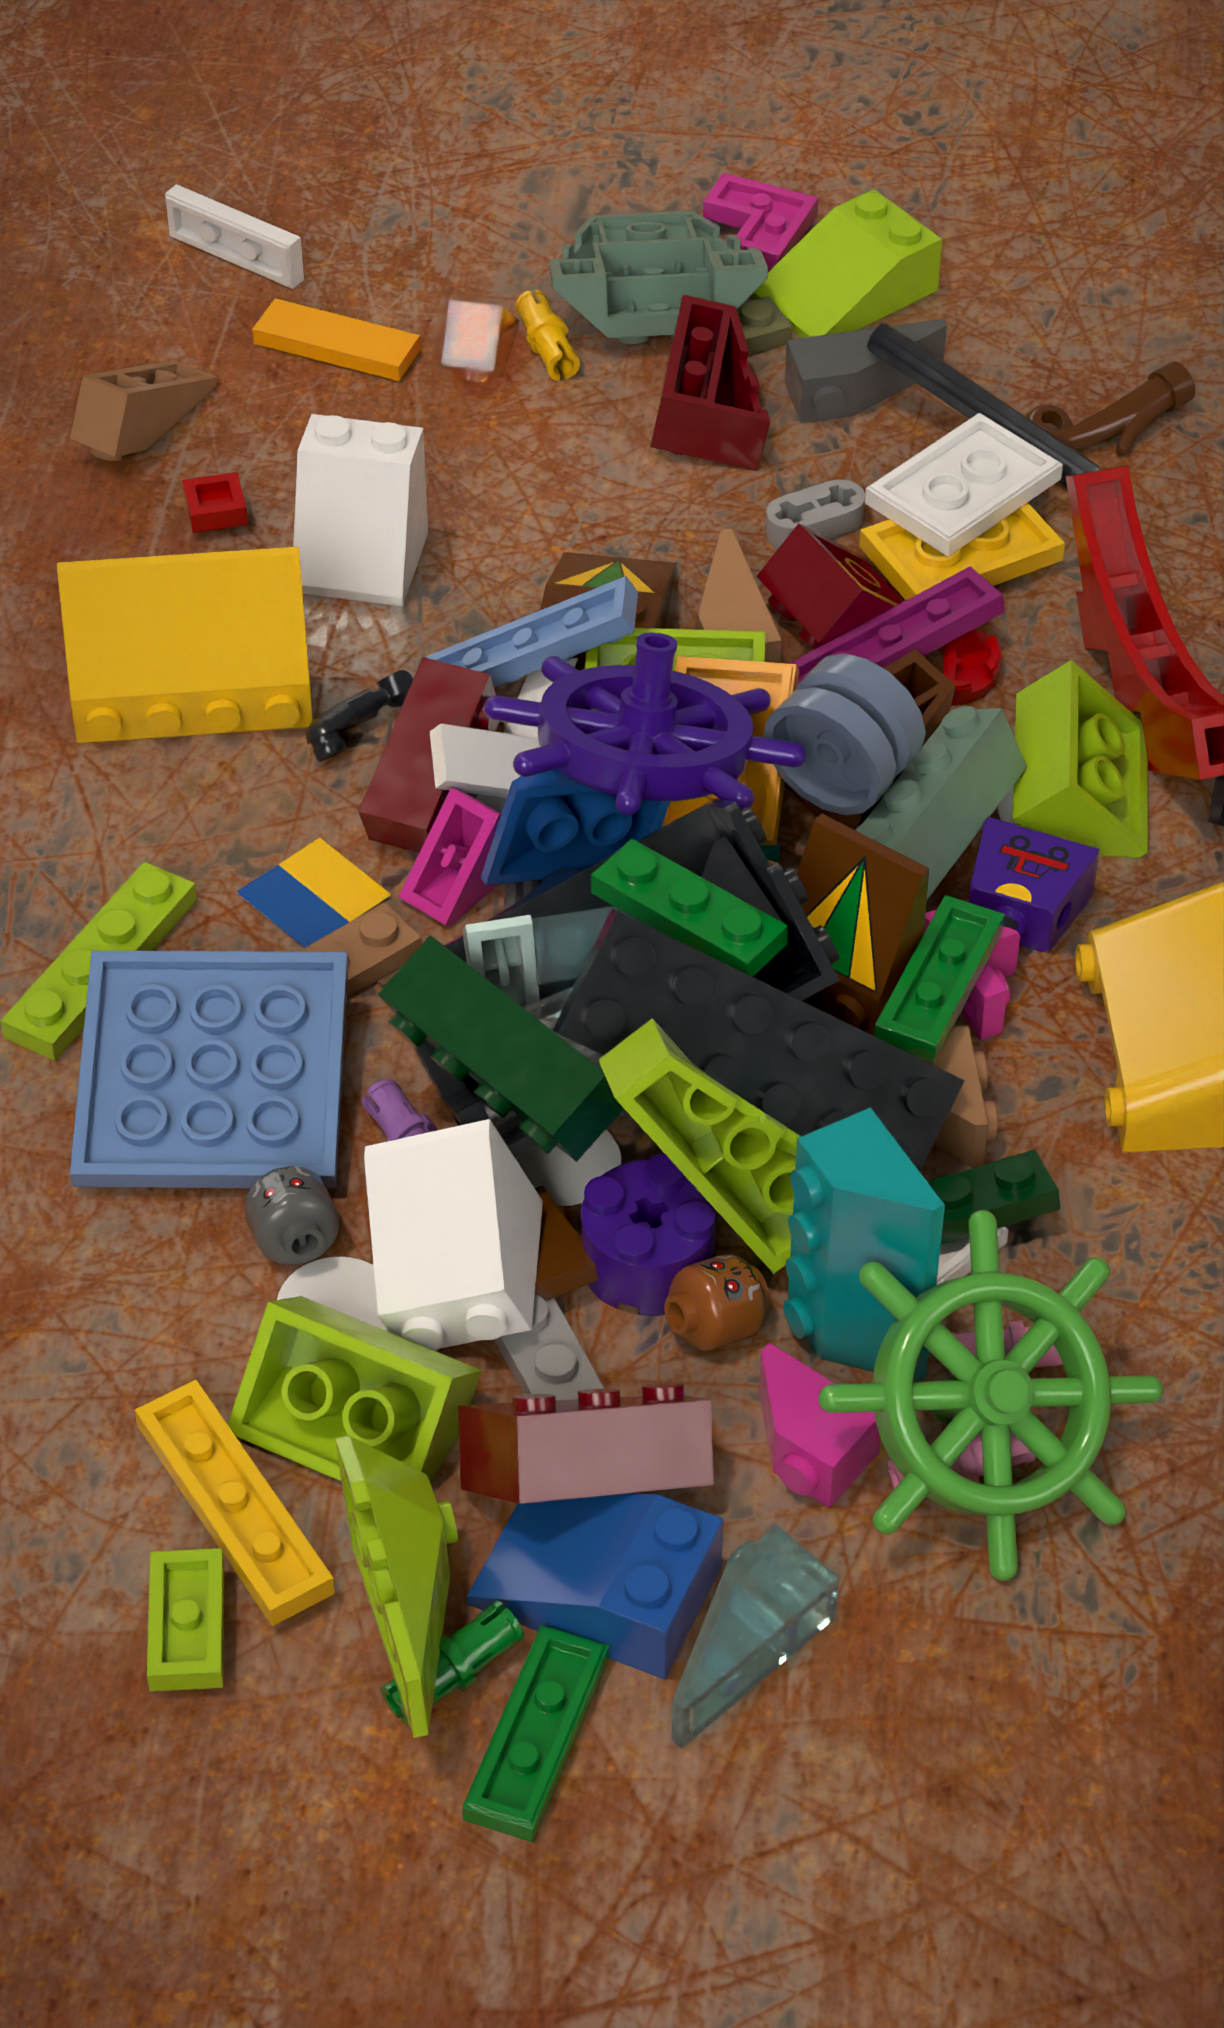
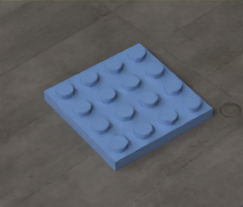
M91 951L70 1177L73 1187L251 1188L261 1176L274 1169L297 1166L307 1168L319 1175L327 1189H337L349 970L347 952Z

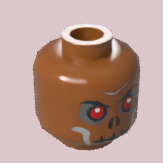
M723 1254L685 1266L675 1274L664 1304L666 1320L670 1328L676 1334L681 1335L690 1346L701 1351L713 1350L750 1338L758 1332L769 1308V1290L763 1275L755 1266L748 1264L741 1257L733 1254Z

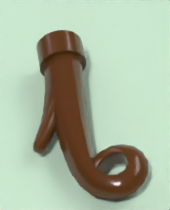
M1172 361L1152 372L1146 382L1107 408L1076 425H1073L1064 410L1054 405L1045 404L1037 406L1027 413L1026 417L1074 450L1102 442L1121 433L1116 446V454L1122 456L1128 452L1142 430L1164 411L1171 412L1193 400L1195 384L1189 371L1181 363ZM1044 423H1052L1058 429L1049 428Z

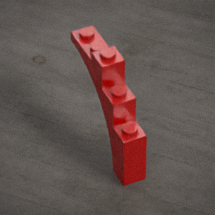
M1119 466L1066 476L1083 587L1082 591H1076L1084 649L1108 651L1115 698L1129 711L1141 713L1149 771L1196 780L1224 776V695L1211 685L1194 663L1177 633L1161 596L1148 557L1136 510L1129 466Z

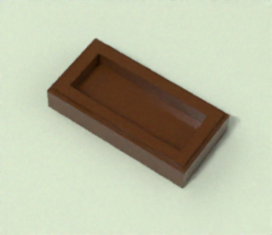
M544 1186L536 1187L535 1190L542 1199L543 1205L535 1294L547 1300L598 1281L596 1264L587 1255L582 1239Z

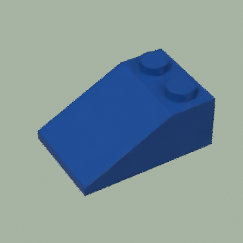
M558 769L529 777L520 776L511 783L481 879L487 886L544 880L543 877L564 866L582 871L617 852L630 839L637 841L660 829L671 801L642 800L641 807L635 814L624 815L616 808V796L582 785L561 773Z
M626 1493L517 1504L467 1595V1605L484 1611L495 1600L503 1603L504 1609L508 1608L522 1626L538 1631L540 1625H544L609 1645V1659L665 1680L722 1567L724 1519L658 1494Z

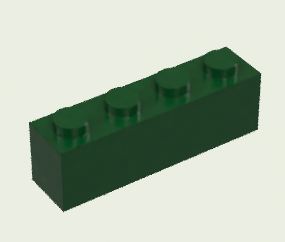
M431 935L378 993L395 1013L388 1023L404 1039L416 1048L426 1040L436 1048L430 1057L452 1078L461 1083L469 1075L480 1084L474 1093L495 1113L505 1118L512 1110L524 1119L518 1129L546 1154H549L557 1146L574 1161L578 1162L624 1110L614 1098L605 1074L600 1067Z

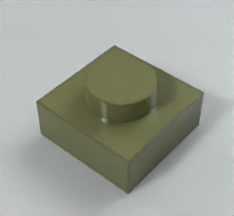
M769 296L747 301L737 309L749 349L748 356L787 344V340L792 339L793 326Z

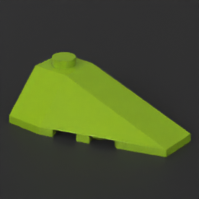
M350 1435L336 1438L352 1552L413 1738L426 1736L429 1734L440 1654L439 1646L443 1632L450 1581L447 1545L458 1542L452 1507L449 1500L436 1501L426 1474Z

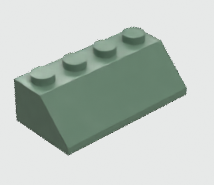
M971 706L952 709L944 716L941 724L924 744L922 750L910 762L895 783L886 790L883 798L866 820L855 830L930 868L927 899L1027 768L1003 709H975Z

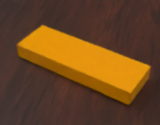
M276 298L252 328L253 344L395 381L401 380L421 351L420 335Z

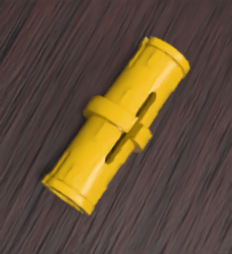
M535 289V297L539 303L537 304L531 291L528 290L519 296L515 304L516 312L527 329V343L534 353H539L551 379L560 381L561 375L556 366H559L565 380L570 379L578 372L580 359L568 341V327L561 317L554 314L549 304V299L543 291Z

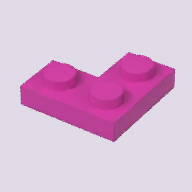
M723 173L703 201V217L724 223L729 227L741 228L736 237L740 238V249L747 250V248L755 247L760 250L768 270H771L802 239L818 215L819 198Z

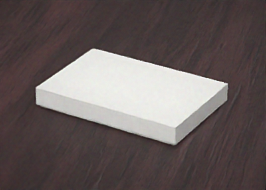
M978 413L868 486L865 491V504L948 557L1061 480L1063 464L991 419Z

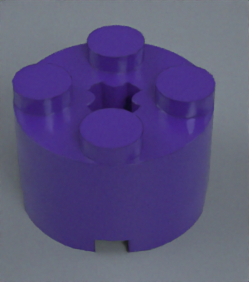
M666 1154L654 1155L649 1160L619 1165L603 1175L593 1178L585 1186L581 1210L582 1244L587 1255L595 1262L598 1281L588 1284L589 1288L601 1301L614 1308H617V1302L638 1307V1315H665L664 1304L675 1274L685 1266L716 1257L717 1211Z

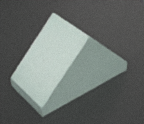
M531 915L465 925L462 929L467 964L537 1019H541Z

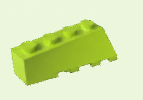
M652 1018L599 1059L614 1098L774 1274L784 1267L786 1260L790 1258L791 1234L788 1226V1217L793 1214L794 1199L791 1172L795 1170L797 1138L801 1136L736 1095L695 1066Z

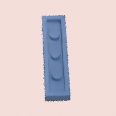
M627 576L428 655L425 658L490 674L493 687L503 683H513L524 675L541 669L543 661L549 656L560 657L566 662L574 655L605 643L617 642L625 635L633 633L638 591Z

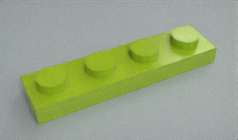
M144 861L0 1020L3 1038L56 1061L84 1029L91 951H153L197 901L195 883Z

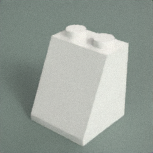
M311 414L297 453L293 547H299L303 594L403 607L428 535L423 428L391 422L381 423L343 418L335 415Z
M487 1119L365 1146L364 1162L378 1317L388 1331L436 1351L440 1348L480 1340H494L501 1336L532 1330L543 1201L491 1120Z

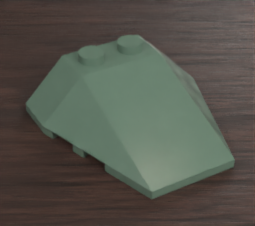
M693 210L590 216L574 234L575 245L565 244L562 248V260L561 258H553L549 263L553 289L608 338H617L619 342L626 344L643 343L649 340V336L670 335L673 339L682 295L736 306L737 310L768 278V267L760 250L755 247L741 250L740 238L735 235L726 236L727 241L720 237V226Z

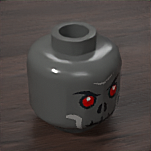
M287 1166L268 1172L251 1186L244 1201L245 1219L257 1246L266 1258L277 1264L294 1266L308 1263L318 1258L334 1243L339 1232V1213L325 1184L319 1175L304 1167Z

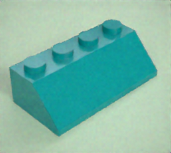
M868 1108L797 1138L795 1170L791 1172V1184L794 1191L793 1214L788 1217V1226L791 1234L790 1258L786 1260V1271L789 1278L788 1300L784 1301L783 1310L787 1323L795 1336L799 1339L806 1337L820 1359L874 1372L875 1362L882 1341L896 1318L861 1284L859 1280L860 1269L868 1262L875 1261L881 1263L915 1297L937 1285L945 1204L872 1108ZM924 1345L917 1359L913 1382L927 1377L929 1350Z

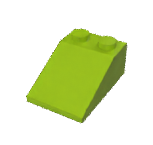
M872 189L834 207L768 272V278L750 295V298L755 300L769 296L793 326L792 331L800 338L857 331L938 291L942 238L881 193Z

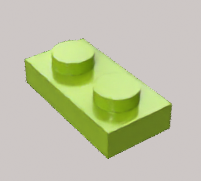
M222 1548L150 1552L147 1680L150 1692L223 1688L225 1564Z

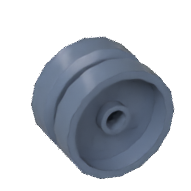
M843 653L826 656L813 667L797 685L796 690L769 716L766 721L763 737L796 742L805 748L806 759L801 766L793 768L774 765L781 778L801 797L823 810L841 815L864 813L880 799L892 785L894 777L902 772L922 750L926 731L922 713L910 692L889 671L866 658Z

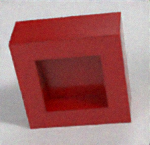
M238 472L182 480L192 533L248 525L247 508Z

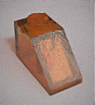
M449 300L441 365L449 371L455 372V381L486 385L488 376L503 378L518 333L520 320L503 306Z

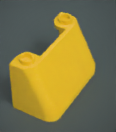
M1224 881L1092 930L1087 935L1086 944H1078L1076 946L1075 964L1078 981L1088 982L1092 994H1102L1118 1069L1115 1087L1106 1088L1105 1117L1108 1127H1118L1123 1153L1224 1147Z

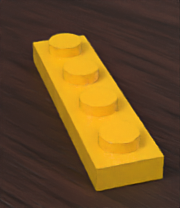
M197 1380L189 1382L134 1410L137 1427L217 1546L223 1549V1555L272 1627L335 1594L333 1576Z

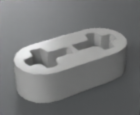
M837 479L778 497L767 506L766 538L772 545L779 548L798 523L829 539L850 533L858 529L864 522L865 492L857 483Z

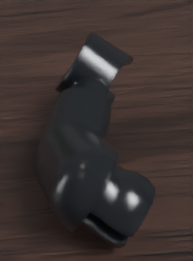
M406 670L392 673L377 682L378 689L371 691L367 688L336 704L315 719L307 727L306 740L308 745L312 744L316 759L321 762L346 750V743L339 733L376 717L378 711L386 705L401 707L413 681L411 674Z

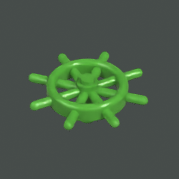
M978 1210L971 1215L968 1223L971 1275L942 1282L915 1297L881 1263L872 1261L862 1266L859 1272L861 1284L896 1319L888 1329L878 1351L872 1383L827 1385L820 1391L818 1402L820 1407L828 1413L874 1412L882 1443L890 1459L904 1476L873 1515V1525L879 1533L885 1535L895 1533L925 1497L947 1509L962 1514L986 1516L989 1570L994 1578L1007 1581L1015 1576L1018 1569L1015 1514L1041 1508L1071 1490L1103 1523L1117 1525L1123 1521L1126 1514L1125 1505L1089 1468L1095 1461L1105 1439L1111 1405L1154 1403L1161 1398L1163 1385L1157 1377L1152 1375L1109 1376L1106 1359L1100 1343L1085 1318L1080 1314L1082 1309L1109 1278L1110 1267L1105 1260L1098 1257L1088 1259L1060 1293L1033 1279L1010 1273H1002L999 1267L996 1218L987 1210ZM969 1304H973L976 1357L941 1323L948 1315ZM1002 1306L1022 1314L1033 1322V1325L1006 1357ZM923 1345L954 1375L953 1378L941 1381L913 1382L917 1359ZM1054 1345L1063 1362L1067 1378L1030 1379L1028 1374L1051 1346ZM1069 1406L1068 1419L1061 1440L1030 1411L1031 1407ZM931 1410L937 1419L948 1423V1426L931 1446L927 1443L921 1431L915 1411ZM980 1431L984 1484L966 1479L950 1469ZM1010 1431L1043 1463L1033 1474L1016 1483H1013Z

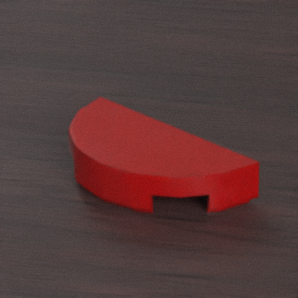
M975 628L943 646V675L956 686L951 706L964 705L982 698L997 684L1001 671L1002 651L999 640L995 635L991 634L989 637L984 631Z

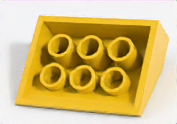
M299 547L57 563L69 691L77 743L304 728L313 722Z

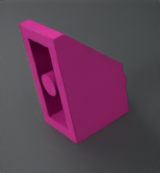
M768 1343L761 1351L759 1396L773 1473L777 1474L783 1483L795 1493L804 1496L809 1495L830 1508L879 1454L880 1435L874 1412L828 1413L824 1411L818 1402L819 1393L825 1386L835 1383L773 1344Z

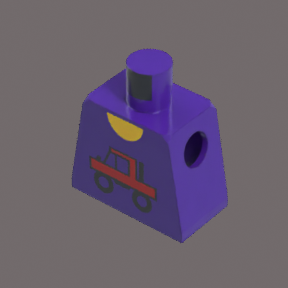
M988 817L984 825L972 876L969 903L1005 914L1003 927L1014 929L1019 933V946L1039 952L1050 951L1093 895L1100 849Z

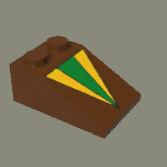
M564 552L546 583L540 610L627 576L638 591L635 628L664 629L676 574V563ZM586 651L571 658H578L575 668L579 671L585 669Z
M822 813L814 820L797 875L809 898V902L801 906L814 928L821 925L826 930L838 952L839 960L833 963L832 966L839 981L804 999L803 1002L874 1036L875 1024L924 935L930 868Z

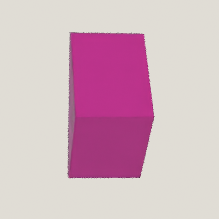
M451 787L398 897L444 925L452 926L498 885L486 886L481 879V874L501 813L458 788Z

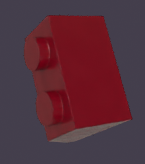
M800 523L797 524L756 576L772 593L767 599L770 605L791 621L796 619L803 626L798 634L813 649L819 648L906 601L863 556Z

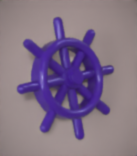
M656 632L644 633L637 637L635 665L600 666L579 671L560 657L549 656L543 661L541 671L553 683L544 692L541 702L492 696L484 704V712L491 720L538 727L537 733L540 747L520 752L513 760V768L518 775L529 777L558 769L561 773L582 785L616 796V808L624 815L635 814L640 809L642 800L682 801L711 794L721 800L734 801L741 809L748 806L751 807L754 801L753 792L737 780L744 772L748 761L794 768L804 763L806 750L801 744L796 742L752 736L753 722L750 715L766 711L771 704L770 694L766 690L756 688L731 695L705 680L672 671L678 643L673 637Z

